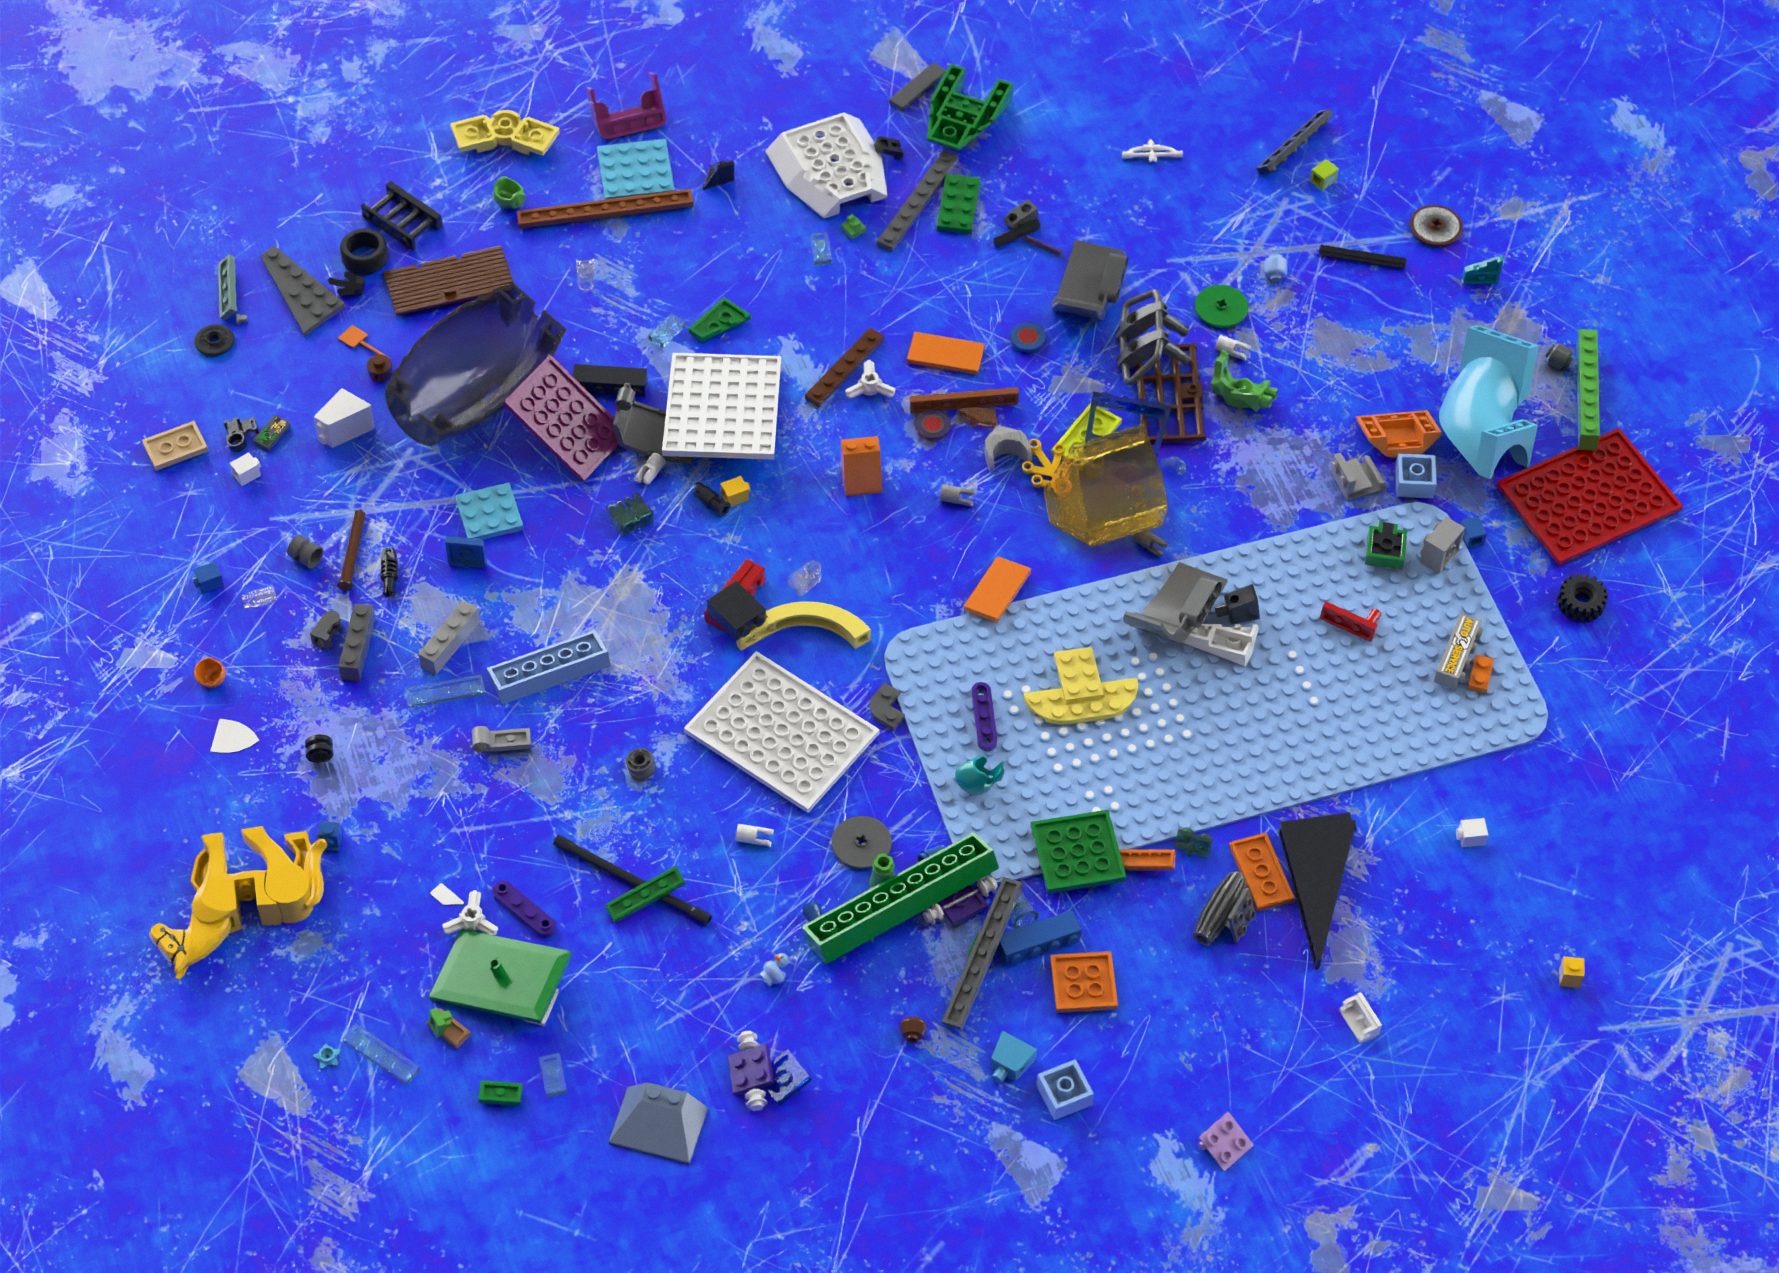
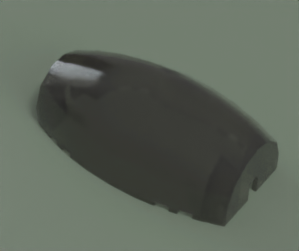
M514 283L493 289L487 295H479L476 300L464 303L439 320L411 347L410 352L401 360V364L394 371L386 386L385 398L388 410L398 426L417 443L432 447L453 440L481 426L507 409L502 403L549 355L554 357L567 329L545 310L538 317L534 312L536 302Z

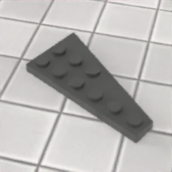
M273 246L261 254L262 262L269 274H271L276 287H278L296 323L301 328L304 337L345 308V303L277 247Z

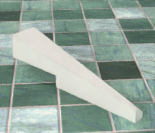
M1202 624L1199 628H1195L1182 643L1246 666L1253 653L1259 626L1241 627V624H1235V627H1222V624Z

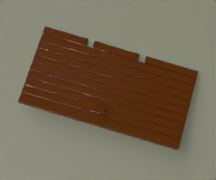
M501 245L461 254V259H457L455 255L423 262L420 268H417V265L414 264L383 271L396 316L516 289Z

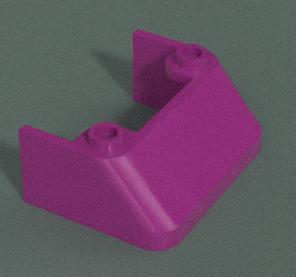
M653 72L648 73L652 90L642 93L640 107L610 114L608 107L604 103H596L594 89L585 87L590 111L601 137L611 139L658 128L665 124L666 115L657 74Z

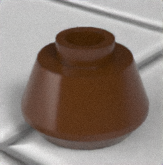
M907 1017L899 1023V1028L907 1042L916 1043L923 1038L927 1030V1024L919 1017Z

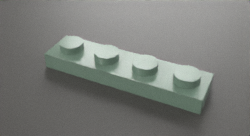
M230 254L218 263L219 316L225 321L237 311L235 257Z

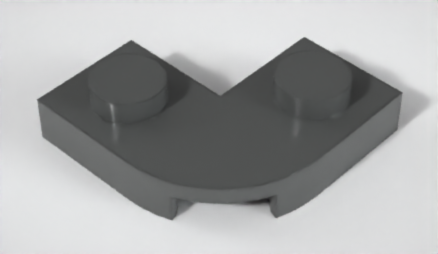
M884 682L870 700V711L875 721L894 732L905 719V714L892 707L900 695V691Z

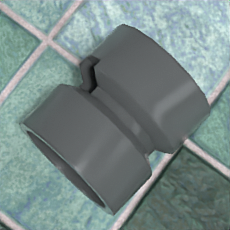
M302 535L295 536L287 549V554L290 557L300 561V563L308 568H314L322 559L324 552L321 546L310 542L309 539Z

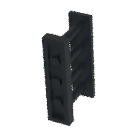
M392 181L386 184V196L372 208L364 203L361 204L362 217L366 221H370L401 242L404 247H408L413 251L416 249L415 238L429 226L436 230L443 227L441 214ZM390 201L398 203L384 217L378 213ZM403 209L411 212L397 225L390 221ZM416 218L424 221L410 234L403 230Z

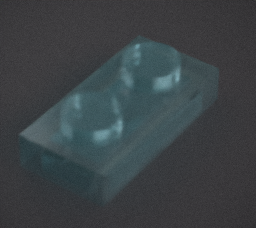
M828 233L810 234L814 265L832 264Z
M671 313L648 335L649 340L663 348L685 327V321Z
M560 1053L539 1057L546 1097L566 1094L567 1089Z

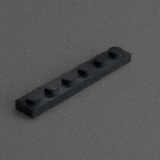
M1331 110L1318 111L1256 168L1258 173L1270 174L1274 172L1277 165L1285 162L1288 155L1296 152L1299 145L1306 143L1309 136L1317 133L1318 128L1328 122V119L1333 115Z

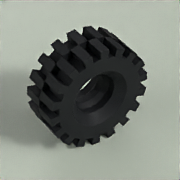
M1577 573V577L1574 574L1570 575V578H1566L1564 583H1562L1557 604L1561 606V613L1565 611L1567 618L1571 616L1573 621L1580 619V623H1584L1586 619L1587 622H1592L1593 618L1594 620L1598 619L1599 615L1601 616L1608 598L1606 586L1602 587L1603 582L1601 580L1599 582L1596 581L1597 577L1593 576V578H1590V574L1582 576V573ZM1575 596H1584L1589 602H1580Z

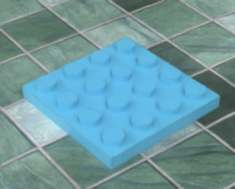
M666 139L597 146L605 200L675 191Z

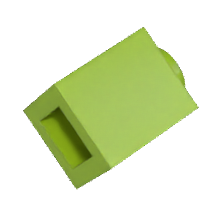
M1325 159L1311 170L1310 182L1323 191L1337 180L1338 168Z

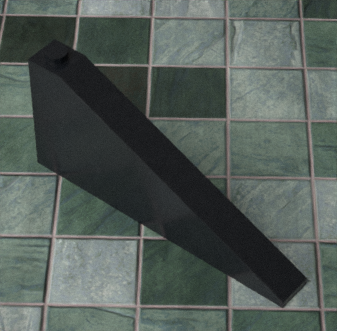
M1350 812L1282 821L1278 829L1315 970L1320 968L1354 831H1356V822L1352 820Z

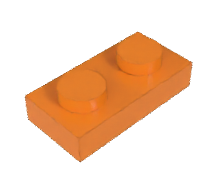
M1475 654L1467 689L1481 693L1487 692L1494 658Z

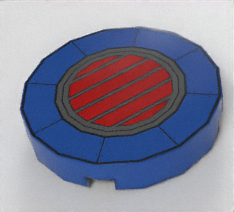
M1032 322L1020 323L1013 327L1010 333L1012 347L1021 353L1022 351L1026 352V354L1038 352L1044 347L1046 341L1044 329Z

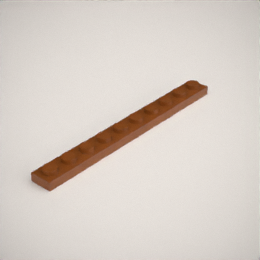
M691 189L520 210L517 211L519 229L694 207Z

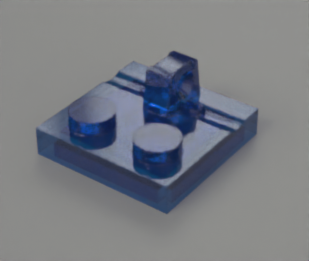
M787 1049L771 1062L774 1084L765 1088L780 1106L791 1096L796 1097L800 1093L799 1090L808 1084L812 1078Z

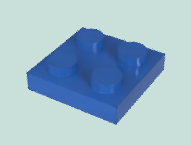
M446 536L445 546L448 565L486 568L487 558L484 540Z

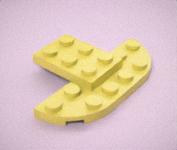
M1092 647L1054 652L1061 688L1023 693L1024 702L1034 715L1037 714L1048 723L1067 725L1110 719L1123 714L1136 699L1138 679L1131 678L1101 683Z

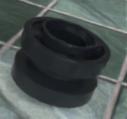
M322 734L308 737L305 740L306 759L314 763L326 762L332 759L334 755L332 738Z

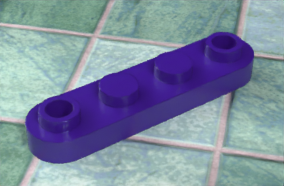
M978 682L972 686L971 690L977 744L981 750L989 752L997 746L992 694L988 684Z
M500 881L493 886L494 899L538 936L549 938L555 934L556 923L554 919L507 881Z

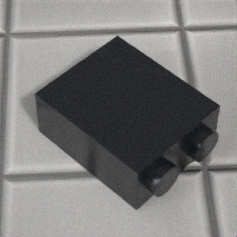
M737 580L707 600V612L736 641L741 637L747 636L751 630L760 627L766 621V609Z

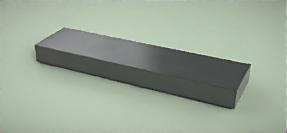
M933 62L889 99V104L900 111H904L942 79L946 70Z

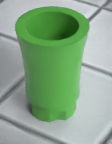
M885 853L877 855L872 864V873L869 879L870 888L895 876V865L891 856H887Z

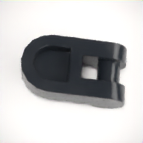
M879 136L874 142L875 150L878 153L894 156L895 159H901L904 156L902 149H900L901 144L899 140Z

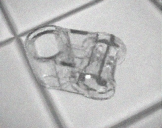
M594 258L584 261L576 259L578 288L584 292L591 291L594 288Z
M814 560L807 562L800 569L793 572L788 577L786 583L799 596L805 595L821 581V564Z

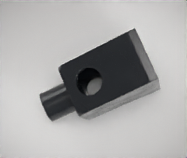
M1253 584L1226 593L1224 595L1225 604L1214 607L1217 618L1227 615L1231 624L1260 619L1258 598Z

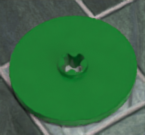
M1213 285L1203 289L1197 295L1195 311L1198 317L1210 326L1230 328L1240 324L1246 318L1248 301L1244 294L1234 287Z

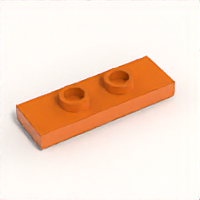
M1119 850L1125 871H1175V850Z

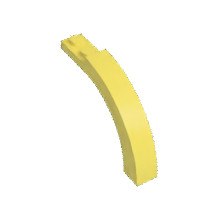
M793 602L766 611V621L764 624L751 630L747 636L738 639L737 647L742 651L765 637L788 627L817 626L837 633L856 649L871 640V629L857 616L840 607L820 602Z

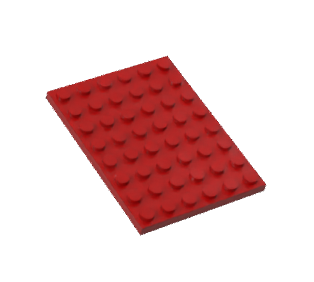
M1620 428L1600 436L1597 451L1578 450L1577 446L1499 480L1496 484L1500 492L1559 566L1678 513L1683 509L1681 502Z

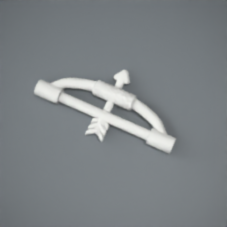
M1152 140L1147 142L1149 145L1135 147L1127 152H1122V159L1149 157V162H1157V157L1183 158V151L1160 146V144L1153 145L1154 142ZM1160 150L1168 151V152L1154 153V152L1160 151ZM1143 151V152H1150V153H1133V152Z

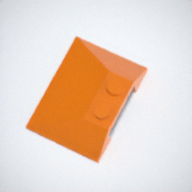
M1428 410L1356 416V421L1368 441L1386 457L1397 458L1398 454H1423L1441 436V430Z

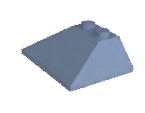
M648 1082L630 1086L627 1088L609 1144L690 1164L708 1107L687 1092Z

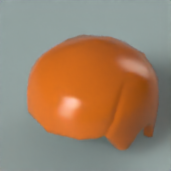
M208 657L201 659L196 664L194 675L195 679L202 686L216 688L224 681L226 670L221 662Z

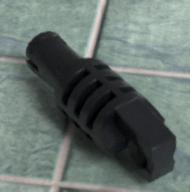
M393 547L383 549L381 557L383 595L390 597V592L391 596L396 594L395 582L398 579V561L396 550Z

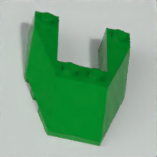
M950 63L931 97L927 141L958 151L961 150L1008 108L1013 99L1014 83L997 79L986 101L960 94L966 82V68Z

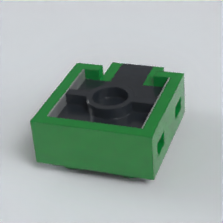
M1379 522L1378 527L1369 526L1365 565L1403 570L1407 530H1399L1398 524Z

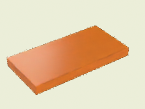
M914 332L907 363L978 375L985 344Z
M997 556L964 604L963 611L998 623L1031 574V568Z
M1267 832L1229 842V848L1239 872L1245 876L1247 881L1246 888L1250 890L1256 912L1295 901V897Z

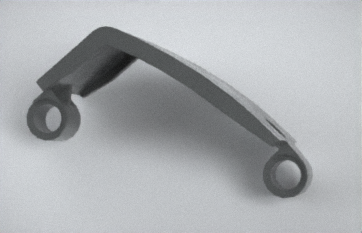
M624 383V386L619 389L615 402L617 411L613 428L617 444L643 455L651 456L653 453H658L662 456L666 411L637 402L635 400V392L630 384ZM662 456L666 461L689 465L692 464L694 458Z

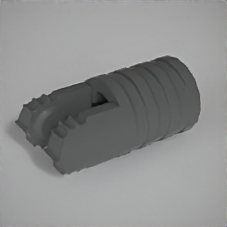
M1140 526L1133 535V541L1162 558L1164 552L1154 545L1156 543L1161 547H1167L1168 542L1143 526Z

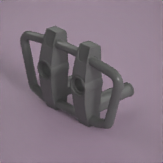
M1156 289L1128 299L1122 307L1121 324L1116 330V341L1120 342V355L1116 361L1117 369L1123 372L1124 382L1127 385L1135 384L1160 360L1162 353L1178 360L1183 365H1186L1191 359L1190 354L1182 351L1177 345L1169 341L1167 338L1169 333L1163 330L1164 326L1185 337L1189 333V327L1168 313L1166 310L1168 305L1162 302L1160 293ZM1152 297L1154 298V303L1148 304L1129 314V309L1132 305ZM1153 325L1156 326V330H1155V331H1152V332L1147 333V334H1145V335H1143V336H1141V337H1139V338H1137V339H1134L1135 337L1139 336L1140 334L1145 333V332H1146L1149 328H1151ZM1152 356L1132 377L1130 376L1131 368Z

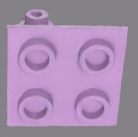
M1229 1112L1224 1114L1198 1137L1200 1139L1198 1146L1202 1150L1207 1149L1223 1171L1228 1169L1253 1146V1143Z

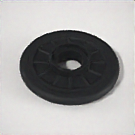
M208 325L200 329L194 339L195 347L199 352L208 356L221 355L233 346L234 334L224 325ZM212 338H219L217 342H210Z

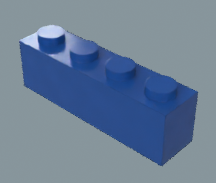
M1070 910L1003 933L997 948L1005 965L1017 964L1023 959L1037 957L1043 952L1055 951L1061 946L1075 944L1081 939L1082 929L1073 911Z

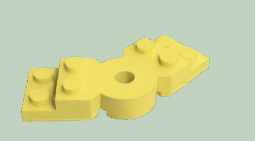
M510 110L498 111L492 115L491 119L488 116L482 115L450 123L460 152L476 149L479 153L495 149L497 144L511 145L513 150L527 155L530 152H534L544 156L560 133L559 128L527 117L521 120L519 114Z

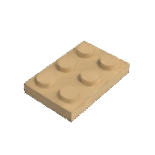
M195 421L142 440L143 446L156 471L208 452V447Z

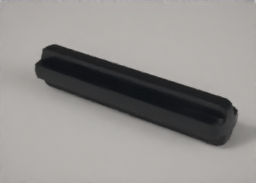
M1035 219L993 238V243L996 247L1020 238V235L1022 237L1025 234L1040 229V222Z

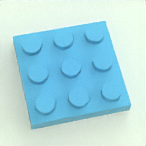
M509 482L455 495L467 538L484 540L524 530Z

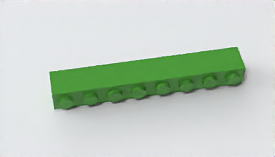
M1579 329L1577 339L1578 450L1597 451L1600 437L1598 330Z

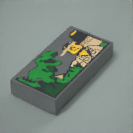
M274 415L253 439L254 444L269 451L291 427L290 422Z

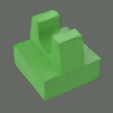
M853 214L847 216L846 222L841 224V229L850 239L866 232V227Z
M438 1008L429 1010L428 1023L436 1038L443 1036L445 1028L451 1026L450 1020L452 1015L449 1010L439 1012Z

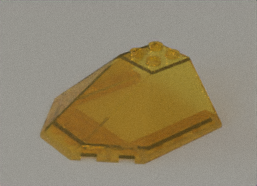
M1143 424L1072 445L1068 451L1069 454L1064 461H1061L1054 472V477L1044 487L1049 522L1091 547L1162 527L1169 507L1163 473Z

